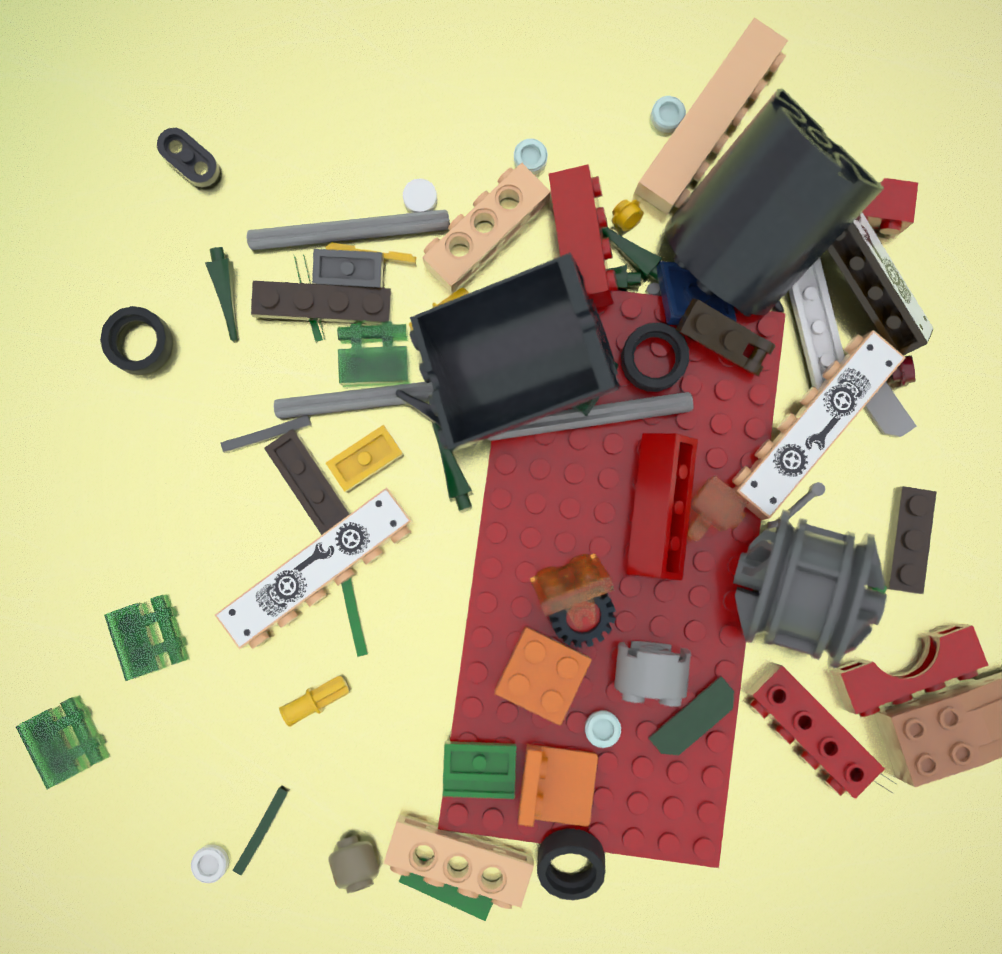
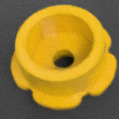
M625 199L619 202L612 211L614 215L612 218L613 225L620 227L623 231H628L635 227L644 215V212L639 207V201L632 200L630 202Z

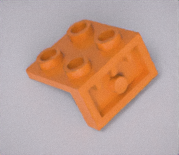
M527 744L518 811V825L533 826L534 820L589 826L598 761L597 754Z

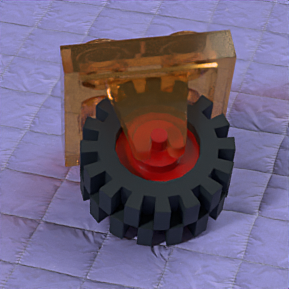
M596 554L578 555L572 558L570 563L558 568L554 566L544 568L536 574L537 576L530 578L545 616H549L556 635L559 639L562 637L564 643L570 645L573 642L575 647L582 648V642H585L587 647L594 646L592 639L597 638L599 642L604 640L602 635L604 631L610 634L612 628L609 623H615L616 617L613 612L616 611L607 592L615 589L608 572Z

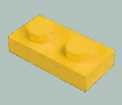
M383 424L327 461L326 465L343 491L348 492L404 454Z

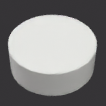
M414 179L407 183L403 190L405 207L411 213L432 211L437 203V193L433 184L425 179Z
M217 845L202 847L194 854L191 860L192 874L202 883L218 881L226 873L229 866L227 853Z

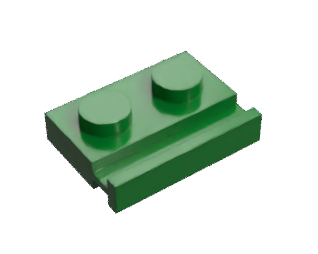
M445 741L442 796L515 799L516 744Z

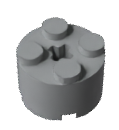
M631 641V648H627L625 642H620L618 645L614 688L623 693L622 699L625 701L643 703L646 697L659 699V703L662 705L681 706L682 698L687 696L691 651L681 647L680 654L673 653L669 644L646 641Z

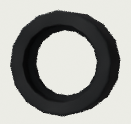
M137 306L121 308L110 315L102 327L100 337L102 351L109 362L127 373L137 375L152 373L163 366L171 354L173 343L170 329L163 319L150 310ZM133 321H142L151 325L157 338L156 346L152 353L145 359L138 361L128 360L122 356L117 346L119 333L123 327Z
M648 323L638 327L627 338L621 351V367L625 377L635 387L647 392H660L672 387L685 374L689 364V347L684 336L675 330L674 327L664 323ZM650 337L666 340L672 346L675 353V363L672 370L660 378H651L643 375L637 369L634 362V353L637 346L643 340Z
M567 828L553 832L539 846L537 876L541 886L549 894L559 899L575 901L593 895L604 883L606 873L605 853L602 844L594 835L580 829ZM577 854L589 859L592 866L583 873L570 875L555 870L550 865V862L561 855Z

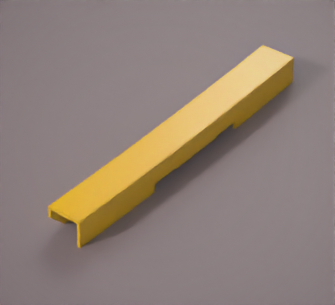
M332 242L326 246L328 250L379 252L356 249L352 245ZM394 251L384 253V261L416 265L417 257H413L412 254Z

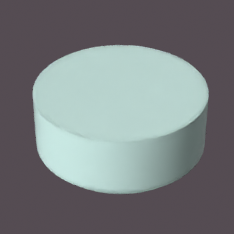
M664 96L658 99L651 111L653 126L664 133L674 132L686 115L684 104L674 96Z
M529 138L518 143L514 150L515 167L523 163L534 175L540 173L545 168L548 153L542 142Z
M605 710L595 711L585 722V734L593 745L606 748L618 741L621 734V725L616 716L611 712Z

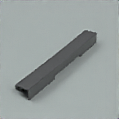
M308 415L273 427L220 442L223 453H227L284 435L291 429L297 431L312 425Z

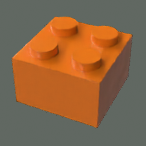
M525 626L496 685L494 694L561 726L592 659Z

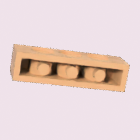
M523 163L515 169L512 167L508 168L497 180L498 185L490 193L487 190L481 193L473 203L474 208L466 216L463 214L457 216L448 226L450 231L442 239L438 237L433 239L423 250L425 253L422 257L424 266L451 294L461 287L549 203L551 191ZM510 197L515 199L518 205L513 209H505L500 205V201ZM485 220L491 222L494 227L487 233H481L476 230L475 226L478 222ZM456 244H464L469 248L468 253L461 257L454 256L450 250Z
M400 814L383 863L389 865L390 870L396 874L410 876V873L423 876V880L433 886L444 887V884L458 887L457 891L462 895L471 898H478V895L492 898L491 902L505 909H512L513 905L522 907L534 868L533 857L456 832L438 830L437 826ZM421 845L429 846L433 850L434 856L428 861L419 860L415 854V849ZM460 856L468 862V866L463 871H454L448 864L449 860ZM494 867L501 871L502 877L496 882H488L483 878L482 873L487 868Z

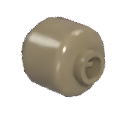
M357 836L337 842L338 849L333 851L328 857L336 887L346 889L347 894L373 886V879L378 876L379 867L372 844L367 841L358 842Z

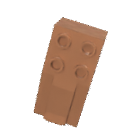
M1002 672L979 680L970 679L938 691L914 697L912 700L902 704L880 708V711L875 713V717L895 777L915 788L1002 758Z

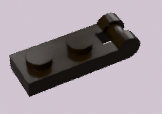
M692 298L675 329L758 377L764 368L761 365L767 354L771 355L776 346L769 340L760 337ZM748 344L755 347L749 358L742 355Z

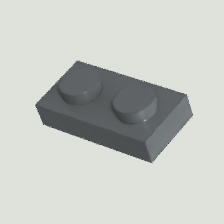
M313 249L312 284L382 288L384 253Z

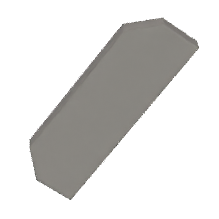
M887 382L881 386L864 407L884 435L900 438L917 427Z

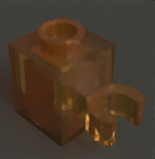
M710 477L691 500V509L699 515L688 527L687 536L695 542L699 541L711 525L720 532L726 531L729 527L734 530L747 515L743 509L749 502L718 477Z

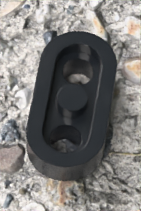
M173 127L164 130L157 139L159 154L188 181L198 187H206L216 181L219 176L218 162L209 151L180 128ZM182 145L180 152H172L174 146ZM207 166L208 170L205 174H197L200 167Z

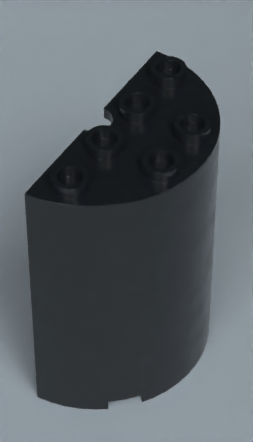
M779 88L666 223L665 233L675 253L673 256L674 261L682 269L689 270L698 279L696 283L704 293L708 295L716 294L747 317H750L752 314L766 315L879 195L884 187L841 145L831 140L825 133V129L783 88Z
M571 253L410 317L413 330L409 332L414 348L420 351L422 362L419 363V370L426 383L431 382L433 386L432 395L428 397L433 413L439 417L442 427L438 429L439 439L443 447L450 451H456L620 388L616 377L618 375L616 364L593 298L589 299L587 295L584 277Z

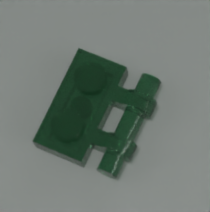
M382 321V325L362 326V323H351L349 327H337L338 341L351 340V348L338 349L340 385L409 382L407 346H394V338L407 337V324H393V321ZM363 339H382V347L363 348Z
M164 594L150 598L154 610L152 613L145 615L142 603L139 602L104 614L125 681L163 669L159 655L166 652L168 653L171 665L185 661L181 647H184L181 636L177 637L172 621L174 613L172 607L167 606ZM158 622L164 642L155 645L149 625Z
M74 697L60 703L66 715L60 719H57L53 709L50 708L15 726L46 790L83 771L77 759L78 757L85 754L91 766L105 760L99 749L101 743L97 736L93 737L85 721L87 715L83 707L79 709ZM69 726L72 727L80 743L74 748L71 747L63 731Z

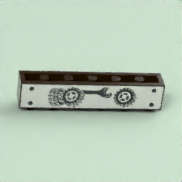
M861 213L827 250L882 338L904 356L927 345L934 328L866 217Z

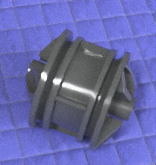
M783 509L777 527L764 530L749 545L748 552L741 553L733 580L734 584L758 590V592L737 586L735 593L745 642L752 644L756 635L765 632L764 644L770 646L775 644L810 655L811 658L819 660L825 651L828 655L827 666L837 669L843 656L856 650L871 634L873 630L871 625H879L885 609L887 594L866 588V586L880 590L885 588L875 535L865 533L861 542L855 544V533L846 531L845 534L812 526L807 524V519L799 518L795 528L789 521L790 511Z

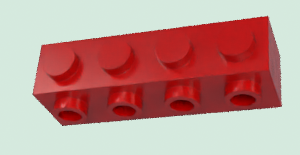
M589 164L548 173L560 256L567 253L572 254L584 277L587 295L589 299L593 298L596 308L614 304L612 291H617L618 285L614 269H608L607 260L613 259L609 238H603L602 228H607L608 223L604 206H598L597 198L603 197L599 176L593 177Z
M642 433L638 476L635 485L634 511L631 520L630 547L627 556V575L683 581L698 439L677 433Z
M774 663L746 692L753 699L749 703L753 710L763 719L769 716L778 725L774 729L775 732L789 745L794 741L803 750L799 756L813 770L820 767L829 776L825 782L840 797L845 793L856 799L885 770L783 665Z

